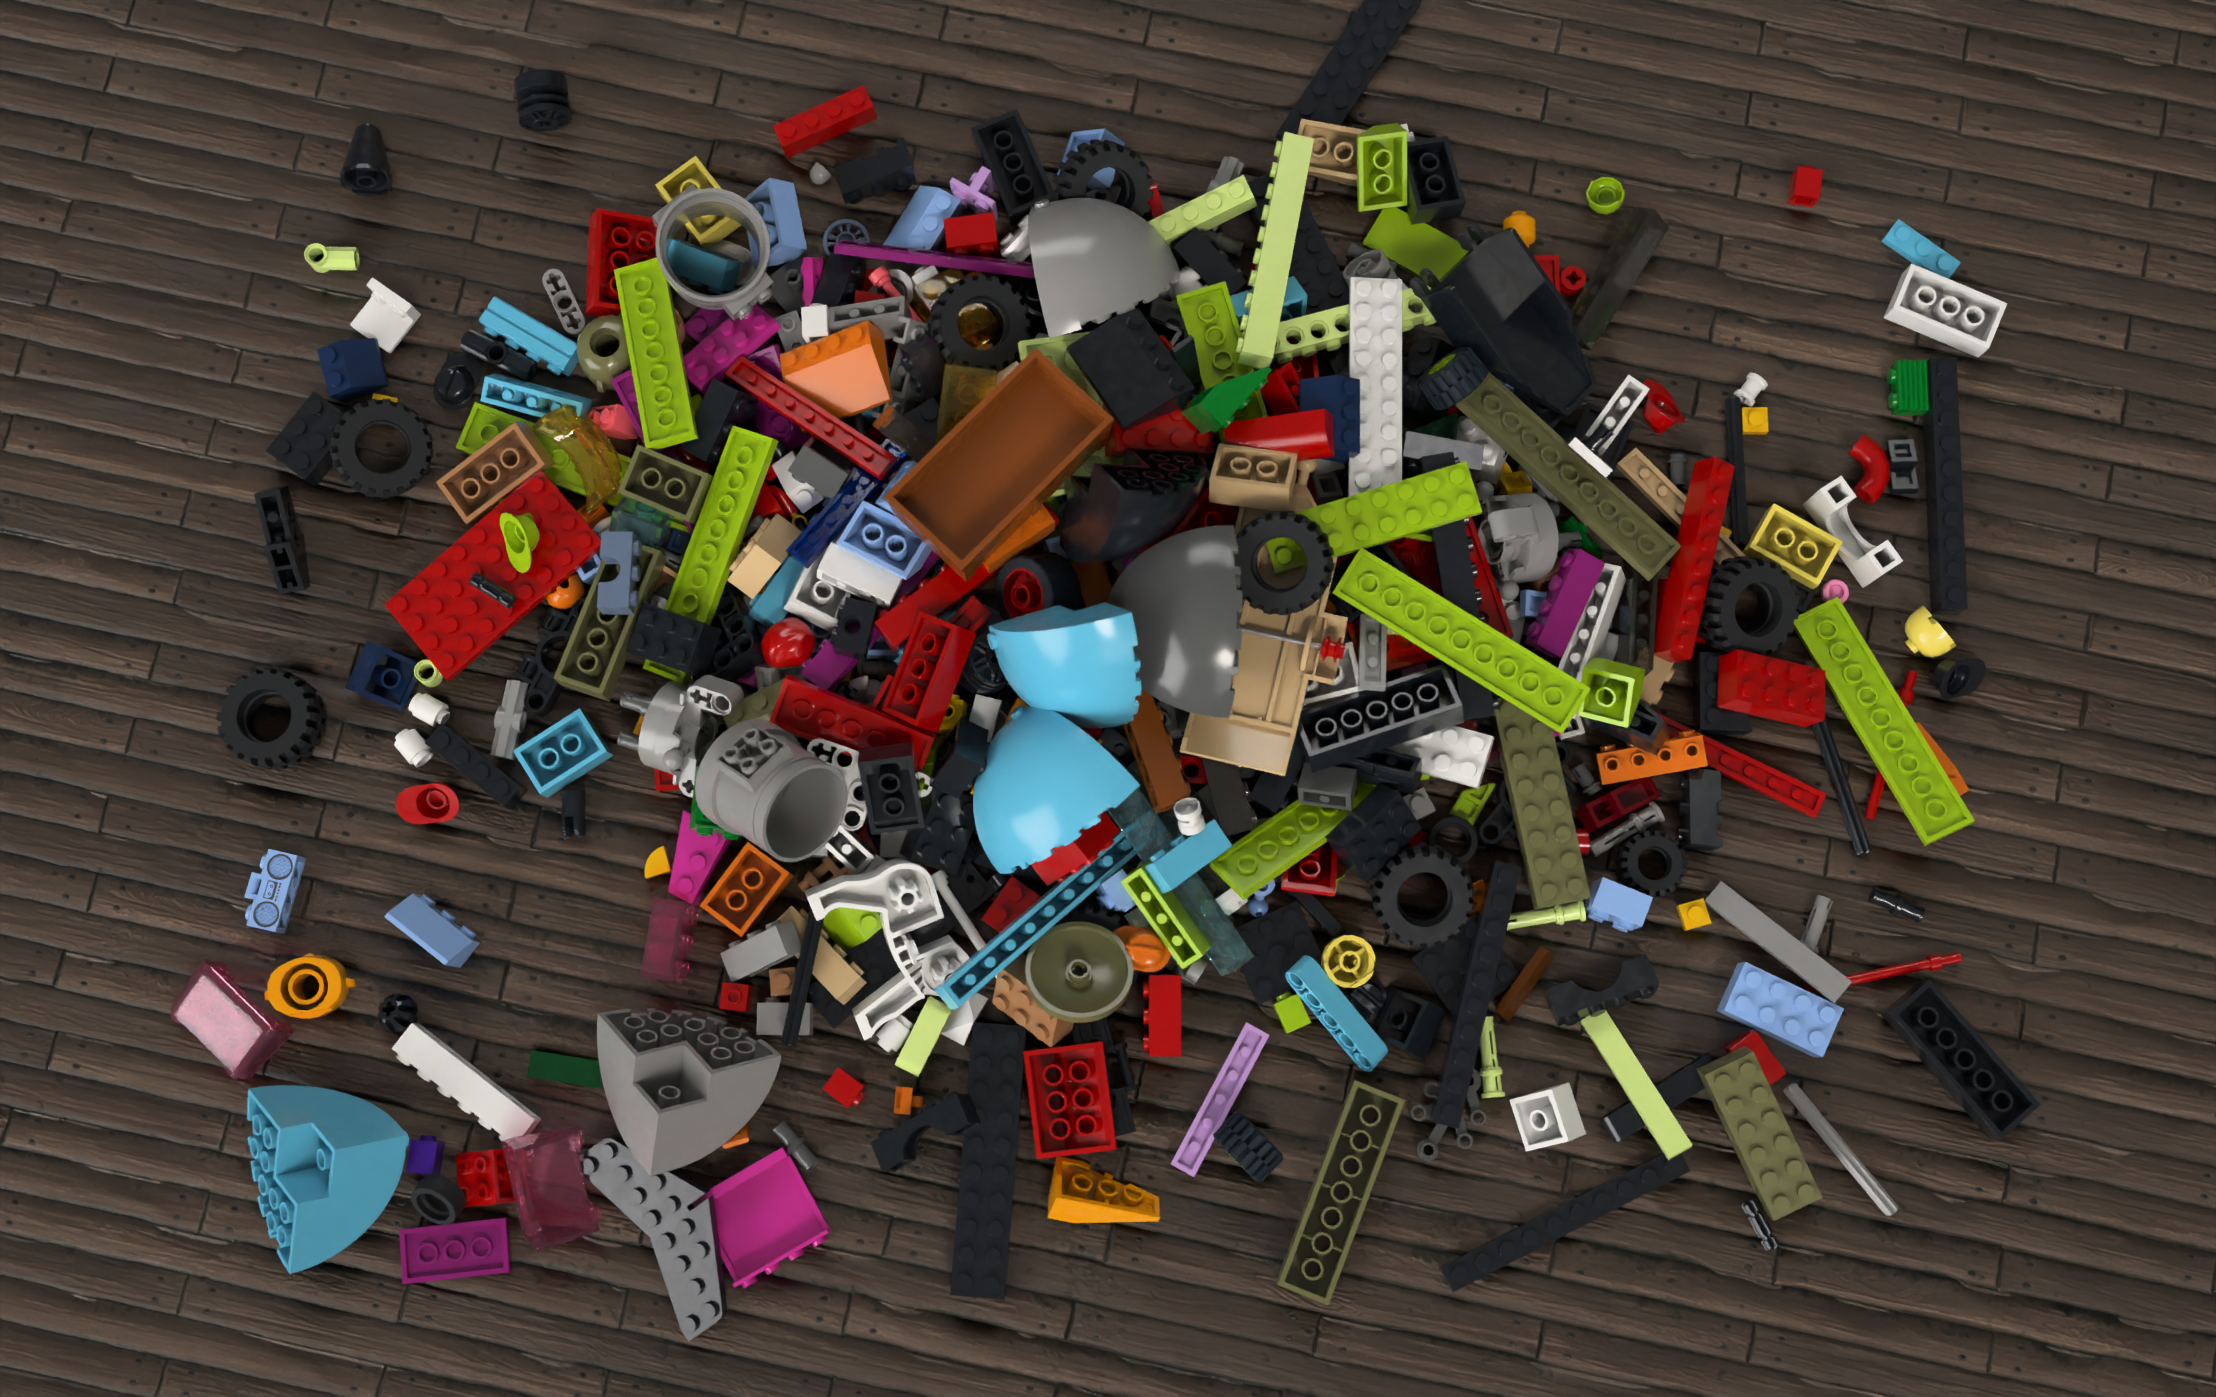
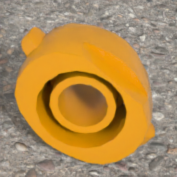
M307 953L303 957L295 958L282 964L271 973L264 997L265 1000L270 1001L275 1010L285 1015L297 1018H317L336 1010L346 1001L350 988L356 987V981L348 977L344 966L337 960L327 956ZM309 975L315 976L319 982V991L312 999H308L303 992V983Z

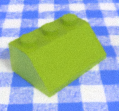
M1398 123L1372 126L1357 135V197L1359 212L1407 205V130Z

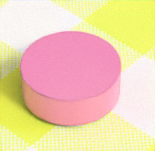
M1830 580L1821 589V598L1824 602L1838 597L1844 603L1849 596V589L1841 580Z

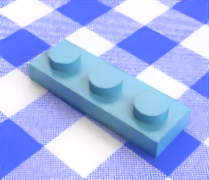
M1900 219L1895 222L1881 241L1914 265L1948 279L1961 263Z

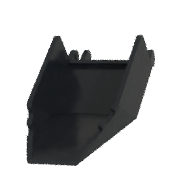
M1470 223L1466 228L1468 233L1463 231L1457 235L1458 243L1468 253L1440 280L1429 268H1423L1419 273L1421 279L1414 277L1410 281L1413 293L1423 301L1456 349L1469 345L1488 372L1494 377L1564 417L1569 416L1598 386L1588 356L1583 355L1579 344L1581 340L1579 332L1575 333L1570 319L1573 317L1571 309L1514 228H1508L1488 236L1476 223Z

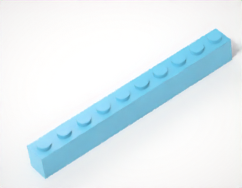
M1138 818L1124 825L1112 838L1115 842L1105 851H1100L1098 853L1099 857L1088 866L1085 865L1074 875L1071 873L1062 882L1054 885L934 988L950 1010L959 1008L1154 839Z

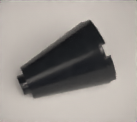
M362 124L355 129L340 173L342 186L345 189L346 186L352 188V193L361 196L382 195L383 190L387 189L389 191L392 186V175L381 131L372 124Z

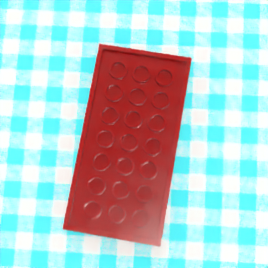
M540 470L523 482L384 605L447 681H451L551 594L557 586H560L600 551L601 538L544 471ZM503 513H511L514 516L530 513L539 530L540 540L536 548L531 551L532 561L528 572H518L509 560L500 527V516ZM478 572L515 595L517 602L514 607L509 609L472 586L469 581L473 574Z

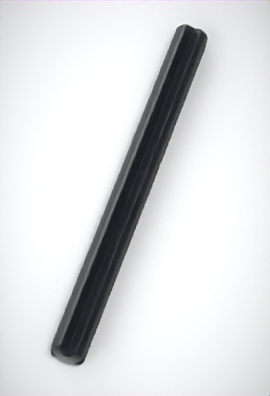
M1731 396L1725 399L1728 463L1735 466L1730 486L1733 543L1737 546H1743L1749 543L1741 399Z
M1825 715L1824 721L1812 726L1856 854L1863 855L1871 852L1872 849Z
M811 907L781 1038V1045L792 1048L797 1045L824 918L816 921Z

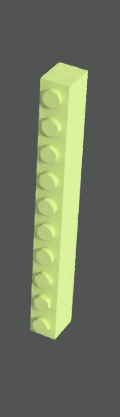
M1284 132L1282 141L1277 140L1273 156L1278 158L1277 162L1272 163L1269 177L1273 178V183L1268 184L1265 198L1269 199V204L1263 207L1261 220H1265L1264 227L1260 226L1257 241L1261 242L1260 249H1255L1252 262L1257 264L1256 271L1252 270L1249 277L1248 285L1252 286L1251 293L1247 292L1244 308H1248L1247 315L1243 314L1239 329L1244 331L1243 338L1238 337L1235 352L1239 353V364L1262 369L1269 367L1273 359L1314 138Z

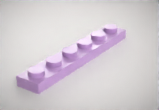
M1247 1022L1245 1023L1170 1163L1171 1165L1193 1177L1195 1176L1214 1141L1213 1134L1222 1126L1269 1034Z

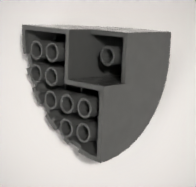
M1233 525L1209 526L1189 530L1169 537L1152 546L1132 561L1122 572L1114 584L1107 602L1132 612L1138 645L1133 646V651L1140 660L1141 665L1139 672L1136 673V678L1139 677L1141 679V689L1173 707L1199 715L1218 718H1229L1235 695V689L1232 688L1233 674L1238 675L1239 672L1238 650H1241L1242 629L1239 628V612H1243L1242 590H1239L1241 567H1235L1234 554L1238 553V545Z

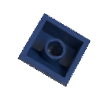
M376 338L341 340L317 349L330 397L346 403L389 386Z
M366 641L345 688L403 712L417 681L414 675V668L418 662L381 645Z

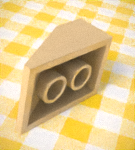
M1301 119L1297 135L1314 138L1308 174L1357 187V135L1366 130Z

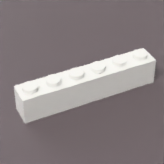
M1605 563L1561 658L1558 669L1582 682L1583 666L1594 657L1599 658L1626 582L1621 566ZM1577 710V712L1575 713V715L1573 716L1572 719H1576V720H1577V718H1578V715H1577L1578 710Z
M411 1023L392 1047L398 1053L396 1058L407 1066L412 1064L418 1069L416 1073L427 1082H430V1080L438 1085L437 1090L448 1098L452 1096L458 1100L457 1106L468 1114L473 1112L479 1117L478 1122L486 1129L491 1130L493 1128L500 1133L498 1138L508 1146L513 1144L515 1146L522 1145L541 1121L540 1117L419 1023Z

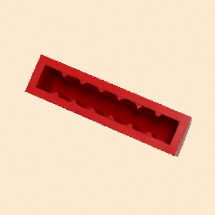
M1326 409L1234 421L1224 428V442L1229 445L1298 453L1297 462L1334 457L1333 415Z

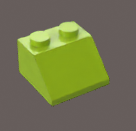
M1594 657L1583 666L1581 683L1591 689L1578 708L1577 715L1628 728L1642 695L1645 669Z
M839 907L827 913L822 928L845 951L847 948L851 949L867 941L882 928L879 912Z

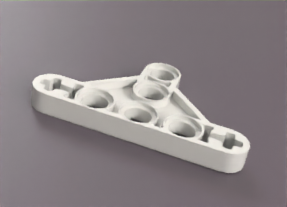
M814 739L807 746V751L815 756L816 753L812 751L813 746L818 747L820 743L824 744L823 749L832 752V747L837 748L832 757V764L827 762L830 758L828 756L820 755L819 758L842 774L847 786L848 799L841 825L847 830H858L863 826L867 816L865 801H858L854 797L855 788L862 785L858 766L859 751L824 739ZM841 752H849L852 755V763L848 767H842L837 762V757ZM918 772L919 781L921 778H925V784L928 785L927 790L922 789L921 797H925L933 789V787L929 786L931 778L924 773ZM849 811H856L860 815L858 825L852 827L845 822V816Z

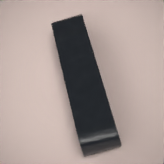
M1709 1052L1695 1058L1654 1084L1670 1110L1705 1089L1697 1069L1714 1061ZM1630 1100L1599 1119L1614 1143L1623 1140L1646 1125Z

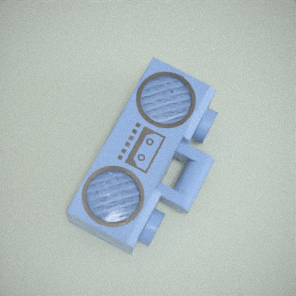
M268 849L267 854H264L261 858V874L251 872L245 892V898L253 899V903L248 906L245 913L247 926L285 934L307 858Z

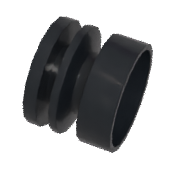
M538 69L527 71L515 78L514 91L515 98L519 102L517 111L519 113L518 122L521 127L532 131H553L563 128L571 122L570 103L567 99L569 95L568 85L564 74L554 70Z
M990 632L983 633L973 641L959 677L961 685L975 695L990 696L1009 684L999 666L997 657L993 656L994 649L992 650L989 646L987 634Z

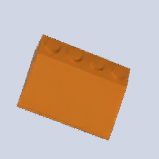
M868 320L780 354L784 383L840 420L893 401L884 334ZM801 428V431H802L804 434H805V433H808L807 431H805L804 429Z

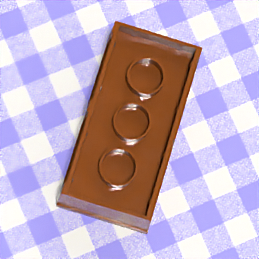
M1035 348L883 497L889 503L893 514L967 582L976 574V570L1031 515L1034 516L1042 508L1043 503L1097 450L1099 451L1108 443L1114 418Z

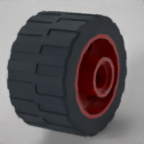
M1055 552L1015 556L1011 560L1006 561L998 573L995 583V597L997 608L1004 621L1056 605L1073 611H1077L1080 608L1081 585L1077 572H1075L1072 564L1065 557Z

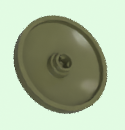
M1067 922L1050 928L1033 943L1026 958L1025 981L1031 997L1046 1013L1068 1022H1092L1112 1014L1126 1000L1133 980L1132 958L1128 954V949L1124 947L1123 941L1110 930L1089 922Z

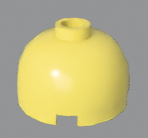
M1923 605L1908 617L1905 623V633L1909 639L1905 643L1914 654L1919 651L1924 656L1933 658L1942 656L1957 646Z
M1341 935L1332 939L1325 946L1321 955L1322 969L1336 985L1343 988H1356L1365 984L1374 972L1375 954L1371 945L1365 939L1354 935Z

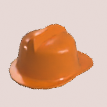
M1123 926L1113 932L1123 941L1124 947L1128 949V954L1133 962V970L1155 972L1162 969L1168 963L1171 953L1155 930L1137 926Z

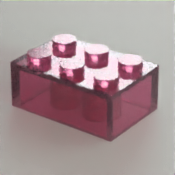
M654 897L640 977L681 984L682 979H686L689 964L685 963L687 952H691L693 947V937H690L692 926H696L698 911H695V905L683 901Z

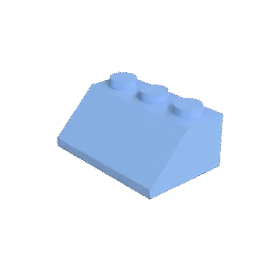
M769 177L745 198L759 212L768 230L770 256L767 267L794 261L807 250L794 183ZM747 231L753 266L757 268L760 260L758 247L751 234Z
M920 185L883 245L939 251L946 239L943 219L960 217L963 212L961 200L940 188ZM908 263L917 269L923 266L929 267V265Z
M864 500L837 541L838 546L905 580L921 569L932 551L897 517Z
M412 893L384 916L446 966L461 968L480 944L474 938L476 936L475 932L465 925L462 928L454 922L456 918L444 909L442 912L434 907L436 902L424 893L422 896Z

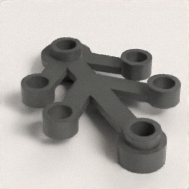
M1473 1069L1471 1077L1473 1082L1469 1086L1466 1097L1471 1110L1469 1120L1475 1126H1482L1486 1122V1114L1481 1111L1476 1093L1481 1085V1077ZM1427 1082L1423 1087V1092L1427 1097L1434 1098L1435 1094H1428L1427 1087L1432 1084L1437 1089L1438 1083ZM1433 1104L1425 1106L1414 1105L1410 1109L1411 1118L1415 1121L1424 1120L1426 1116H1430ZM1416 1108H1421L1423 1111V1115L1420 1118H1416L1413 1114ZM1475 1113L1482 1115L1480 1123H1476L1473 1120ZM1462 1114L1459 1129L1455 1128L1457 1134L1456 1144L1461 1149H1469L1473 1145V1138L1467 1132ZM1436 1123L1428 1139H1423L1417 1144L1416 1153L1420 1159L1431 1161L1437 1157L1439 1151L1437 1144L1448 1126ZM1462 1136L1468 1137L1469 1144L1467 1146L1460 1144ZM1426 1145H1430L1433 1149L1432 1154L1425 1155L1423 1148Z

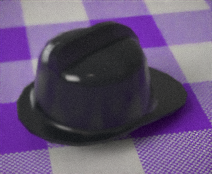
M459 353L446 360L435 378L433 390L435 400L440 406L447 410L455 411L462 409L470 402L482 374L481 364L477 358L471 354Z
M1947 658L1942 660L1935 669L1928 671V676L1932 679L1933 686L1940 691L1941 697L1944 700L1968 695L1976 690L1984 679L1986 666L1979 658L1966 660Z

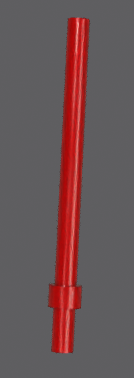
M1907 670L1902 689L1898 690V696L1906 709L1908 704L1912 703L1915 694L1912 691L1918 673L1912 670ZM1877 770L1864 818L1869 820L1875 819L1886 782L1879 770Z
M1959 952L1942 956L1933 954L1926 956V959L1845 976L1852 981L1850 985L1927 969L1929 971L1940 970L1942 966L1961 963L1962 957ZM1803 984L1804 990L1810 993L1819 992L1810 984Z

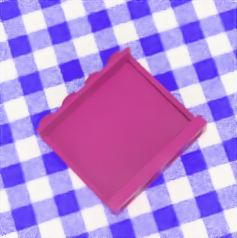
M786 1147L778 1149L709 1189L708 1193L692 1204L695 1208L707 1198L714 1197L720 1253L735 1282L732 1284L734 1288L740 1284L743 1289L758 1281L756 1275L764 1270L767 1275L781 1267L780 1261L789 1257L790 1261L805 1253L803 1248L812 1243L816 1247L828 1240L826 1234L832 1231L792 1156L787 1153Z

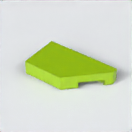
M1492 782L1480 786L1479 789L1470 788L1462 790L1449 814L1465 819L1473 826L1496 784Z

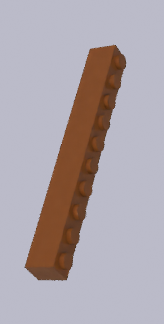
M1071 562L1073 569L1077 572L1081 585L1079 609L1081 610L1104 602L1107 603L1113 586H1111L1108 578L1109 569L1106 562ZM1141 689V695L1135 697V700L1139 702L1138 712L1133 715V721L1124 724L1123 728L1154 812L1158 814L1173 809L1179 800L1190 798L1191 788L1188 781L1182 777V764L1179 757L1175 756L1172 750V737L1169 731H1165L1163 726L1164 717L1159 706L1156 707L1152 695Z

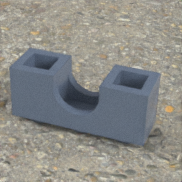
M601 531V559L606 564L620 565V573L616 579L610 582H598L597 608L602 614L634 615L635 606L639 604L636 581L640 580L641 573L640 566L637 565V558L641 556L642 543L634 532Z

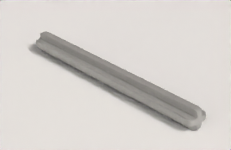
M1796 1083L1786 1086L1783 1090L1785 1095L1886 1216L1893 1215L1899 1209L1894 1200Z

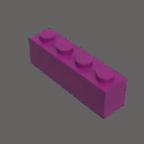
M1567 549L1561 556L1559 561L1560 567L1556 575L1549 582V591L1545 599L1538 606V614L1535 621L1527 630L1525 644L1549 657L1562 658L1605 565V562L1581 549Z

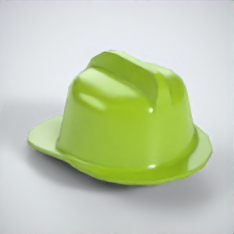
M507 512L503 513L500 516V527L509 560L518 572H528L532 561L531 551L536 548L540 540L539 530L530 513L518 516Z

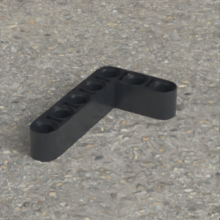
M727 581L716 612L730 642L713 654L706 675L734 683L764 660L761 648L762 636L753 617L748 615L750 610L744 597L737 587ZM692 675L694 683L697 679H700V677Z

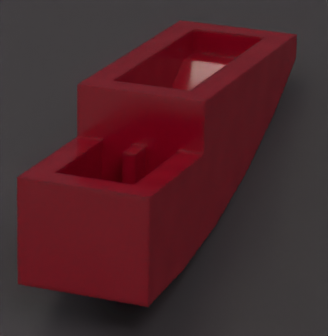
M1651 776L1638 778L1575 810L1583 827L1590 833L1660 798L1661 795Z

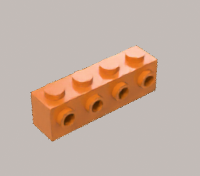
M1695 730L1679 732V737H1667L1657 756L1627 742V746L1616 748V744L1600 746V751H1595L1599 779L1602 785L1708 766L1703 736L1700 733H1695Z

